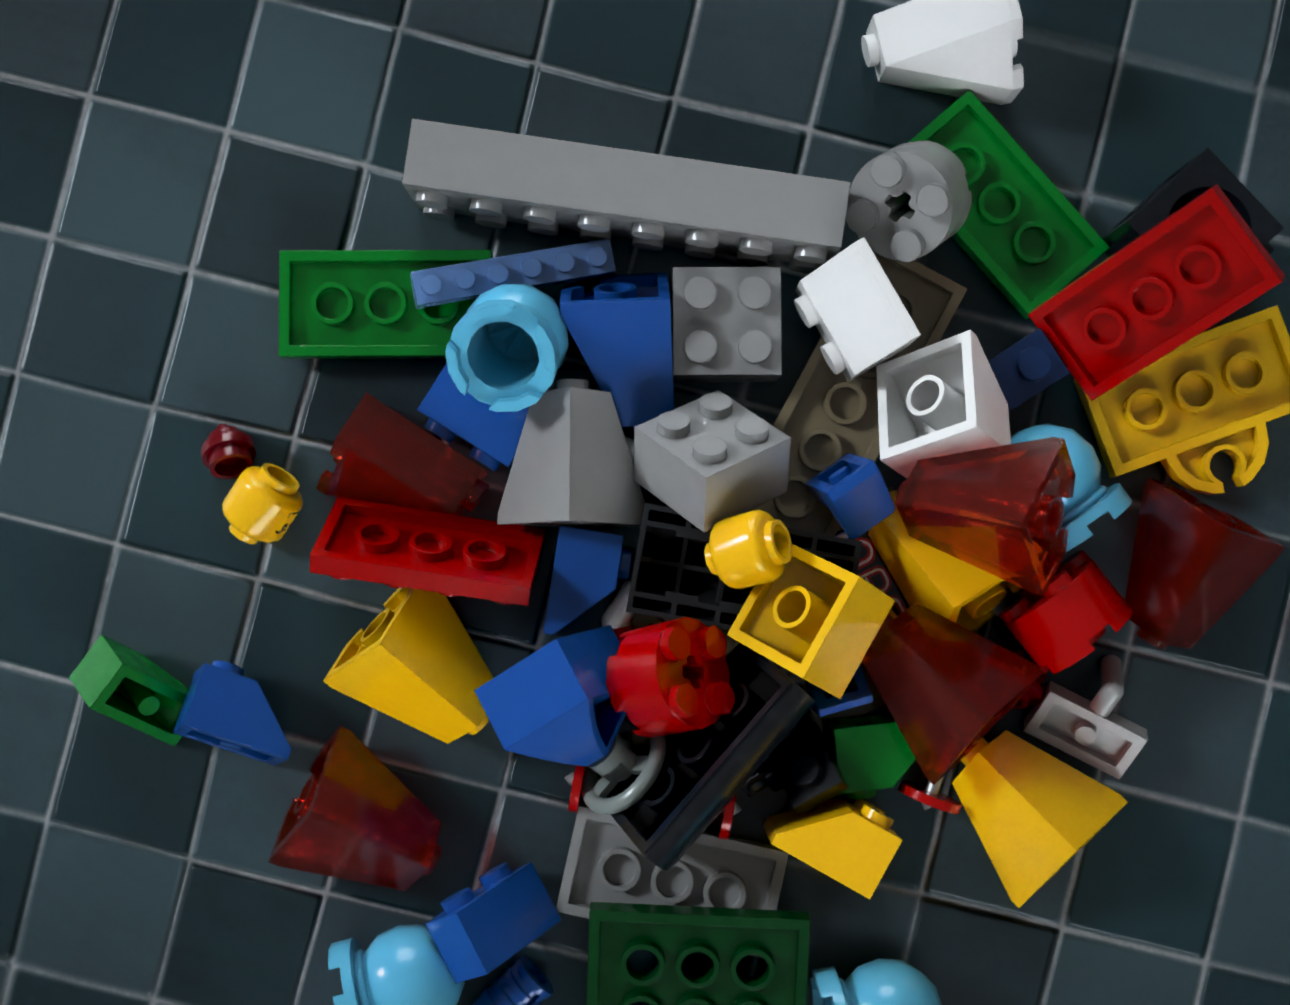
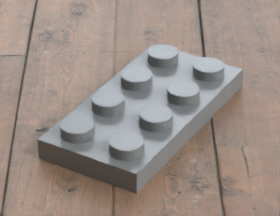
M580 802L556 910L560 913L589 919L591 902L777 910L789 854L776 846L729 836L728 840L718 839L717 833L704 831L674 867L667 872L645 858L611 815L593 812L585 803ZM750 955V956H755V957L762 958L761 956H758V955Z

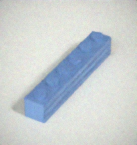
M603 239L412 271L410 281L417 310L429 306L476 299L480 294L502 284H530L535 288L598 277H609L616 269L610 239Z

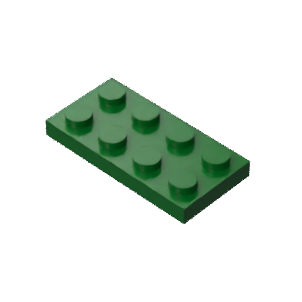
M970 90L964 93L909 141L928 140L941 144L952 151L963 163L967 172L965 177L969 192L971 191L972 204L964 224L952 237L1025 320L1029 318L1028 314L1035 307L1062 290L1110 248Z
M279 250V357L283 359L446 358L445 350L447 343L450 341L454 326L465 315L467 309L476 299L429 306L416 310L410 274L412 271L493 258L492 250Z

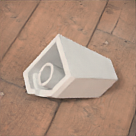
M911 0L874 14L866 35L861 37L865 63L867 67H875L877 79L880 83L961 97L970 90L979 101L998 105L1012 103L1024 87L1023 66L1021 64L1013 65V58L1016 57L1018 50L1017 40L1023 38V16L1018 0Z

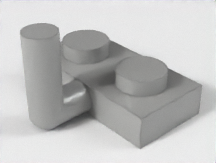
M1106 655L1100 661L1102 687L1092 701L1050 681L1044 690L1041 702L1034 705L1024 719V732L1120 780L1148 741L1146 728L1112 712L1124 694L1122 662L1119 657Z

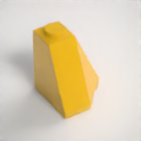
M916 483L901 493L897 490L889 492L895 505V511L872 527L868 535L932 646L938 653H941L951 647L955 639L962 640L981 628L995 614L992 609L1005 598L1007 594L1005 589L1007 587L1013 593H1016L1030 581L1042 552L1031 542Z
M407 587L398 588L383 604L386 609L365 630L361 628L346 644L323 680L332 689L446 744L467 733L472 736L477 734L489 721L474 690L493 679V676L448 598L438 592Z
M1007 730L990 743L983 737L977 740L959 759L966 767L952 782L1008 896L1018 908L1046 884L1061 867L1128 803L1121 794Z

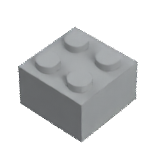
M673 267V382L778 381L782 375L781 267Z
M717 390L634 427V481L705 533L711 530L714 524L723 518L745 513L787 492L791 437Z

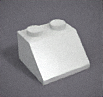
M865 237L857 240L801 279L795 289L799 297L793 301L798 314L808 328L816 325L826 343L820 347L824 359L835 375L843 372L848 382L904 351L921 335Z
M965 331L876 366L880 461L914 484H920L1012 453L1008 403L977 335L973 331Z

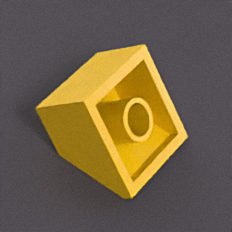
M792 544L791 561L786 563L782 576L773 582L753 587L727 636L836 698L841 699L895 600L860 576Z
M836 797L826 800L803 814L794 809L769 816L763 825L772 845L869 900L902 842V839L891 828L894 820L885 815L886 812L865 799H856L852 804L842 797Z

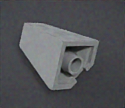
M556 380V389L546 390L536 404L529 406L498 510L497 525L532 527L641 526L645 500L640 485L634 481V465L611 392L591 390L587 380Z

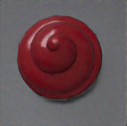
M226 424L218 425L209 434L201 448L203 464L214 477L219 479L238 478L247 467L253 466V460L256 456L253 439L246 432Z

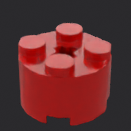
M1084 550L1073 553L1060 563L1056 568L1059 573L1048 581L1043 575L1032 579L1016 593L1019 598L999 613L1004 624L1044 674L1049 670L1052 674H1056L1096 650L1092 644L1106 632L1105 627L1107 625H1110L1117 633L1131 618L1133 613L1132 608Z
M681 617L633 629L621 634L619 638L623 641L620 643L617 655L609 656L606 663V686L615 712L625 711L631 723L636 726L632 730L636 735L655 738L703 729L715 724L721 715L731 712L735 704V694L730 686L729 668L725 657L727 641L725 635L717 626L707 627L700 620Z

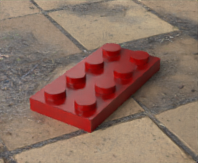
M1215 184L1035 307L1028 316L1038 329L1041 328L1067 369L1090 400L1093 401L1283 282L1285 275L1219 185Z
M337 497L310 553V573L328 575L338 580L355 579L381 583L391 588L407 587L433 591L449 597L465 596L491 600L501 605L517 604L529 606L544 548L546 529L529 526L497 525V521Z

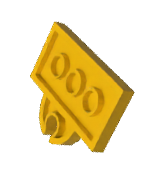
M1278 305L1198 334L1093 401L1090 400L1076 379H1073L1109 477H1117L1160 461L1169 477L1186 490L1206 495L1225 493L1223 482L1214 477L1210 470V462L1213 455L1221 451L1229 455L1233 461L1234 469L1231 479L1236 487L1245 486L1253 480L1264 465L1269 439L1266 422L1290 414V336Z

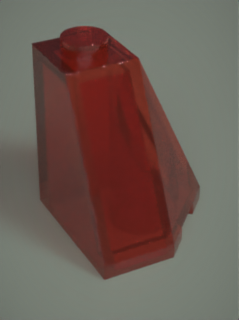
M366 393L334 441L330 452L334 456L333 461L337 463L334 473L326 469L316 487L323 494L333 497L461 516L465 508L473 512L482 501L489 489V485L483 482L489 472Z
M1050 437L920 459L917 461L908 479L899 486L895 504L910 537L1033 594L1045 596L1066 553L1069 530L1061 529L1064 516L1062 497H1073L1076 474L1065 439Z
M1149 478L1143 488L1125 601L1133 610L1129 620L1139 626L1136 634L1154 647L1165 650L1168 645L1191 649L1272 565L1285 547L1245 521L1225 511L1222 513L1199 501L1194 505L1197 500L1196 496L1176 486Z
M918 603L913 604L898 616L893 611L888 613L862 660L925 777L933 785L976 747L977 742L999 719L1002 720L1043 674V671L1036 664Z
M340 726L319 750L309 769L313 774L305 783L298 799L294 798L288 808L268 862L279 867L406 891L422 875L429 876L437 865L441 854V846L437 845L436 842L442 823L350 730Z

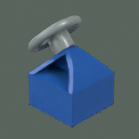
M611 625L556 638L474 690L504 750L546 761L586 766L581 789L582 798L590 810L602 815L622 812L638 802L648 792L662 769L667 748L666 737L660 736L649 738V756H637L632 751V734H635L632 730L636 726L629 719L624 720L626 716L625 711L615 712L606 686V663L608 657L617 655L620 642ZM599 774L600 776H602V778L597 782V777ZM632 774L639 775L626 790L614 797L606 798L620 781L628 779Z

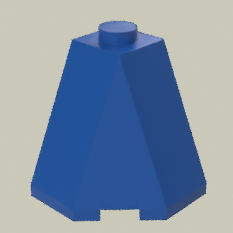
M667 272L611 275L601 278L600 284L594 287V291L585 294L583 286L576 285L562 289L560 315L601 391L611 392L621 427H632L634 430L635 426L658 417L664 412L674 410L671 303Z

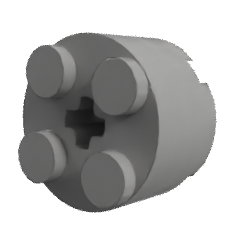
M928 140L903 143L873 158L860 169L852 182L846 212V222L849 228L856 232L860 239L865 237L872 251L885 258L901 262H911L930 253L954 235L968 217L972 197L971 191L969 192L965 177L967 172L963 163L948 148ZM905 192L908 193V194L911 196V199L909 200V202H908V196L905 194Z

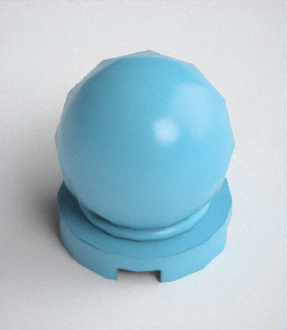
M530 284L499 285L480 294L467 309L465 315L454 326L450 341L447 343L445 350L448 373L457 389L464 396L468 392L478 401L491 405L489 410L494 412H518L536 404L554 382L557 370L563 365L569 346L567 326L560 315V308L549 295Z
M1046 423L1015 432L1011 436L1012 453L995 460L992 487L999 504L1016 522L1037 528L1035 530L1036 536L1030 542L1036 545L1042 552L1040 562L1044 561L1047 557L1049 560L1055 559L1093 536L1087 525L1107 512L1115 520L1132 503V499L1120 483H1115L1108 487L1101 485L1102 466L1093 446L1071 428Z
M424 924L397 925L377 935L366 951L361 948L357 939L353 937L331 943L329 947L328 969L340 968L343 994L333 996L334 1005H457L465 985V981L455 983L427 926Z
M878 958L855 968L845 981L838 977L834 966L811 970L813 977L810 978L813 1005H942L936 986L922 972L903 960Z

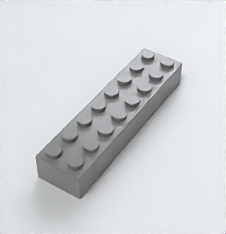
M412 119L402 180V185L416 207L423 209V215L432 219L452 221L455 214L473 216L475 217V223L491 228H506L508 221L528 224V231L540 235L557 236L559 229L580 232L579 237L589 242L610 239L611 242V237L632 239V246L650 251H661L664 244L685 247L684 253L686 255L698 258H715L716 252L737 255V262L753 266L768 265V259L789 262L790 270L801 273L813 272L840 251L851 182L419 119Z

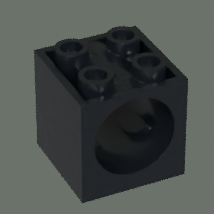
M1207 147L1171 174L1102 239L1110 247L1104 252L1110 257L1166 219L1170 211L1179 210L1215 184L1219 185L1269 254L1273 252L1274 248L1268 242L1284 228Z

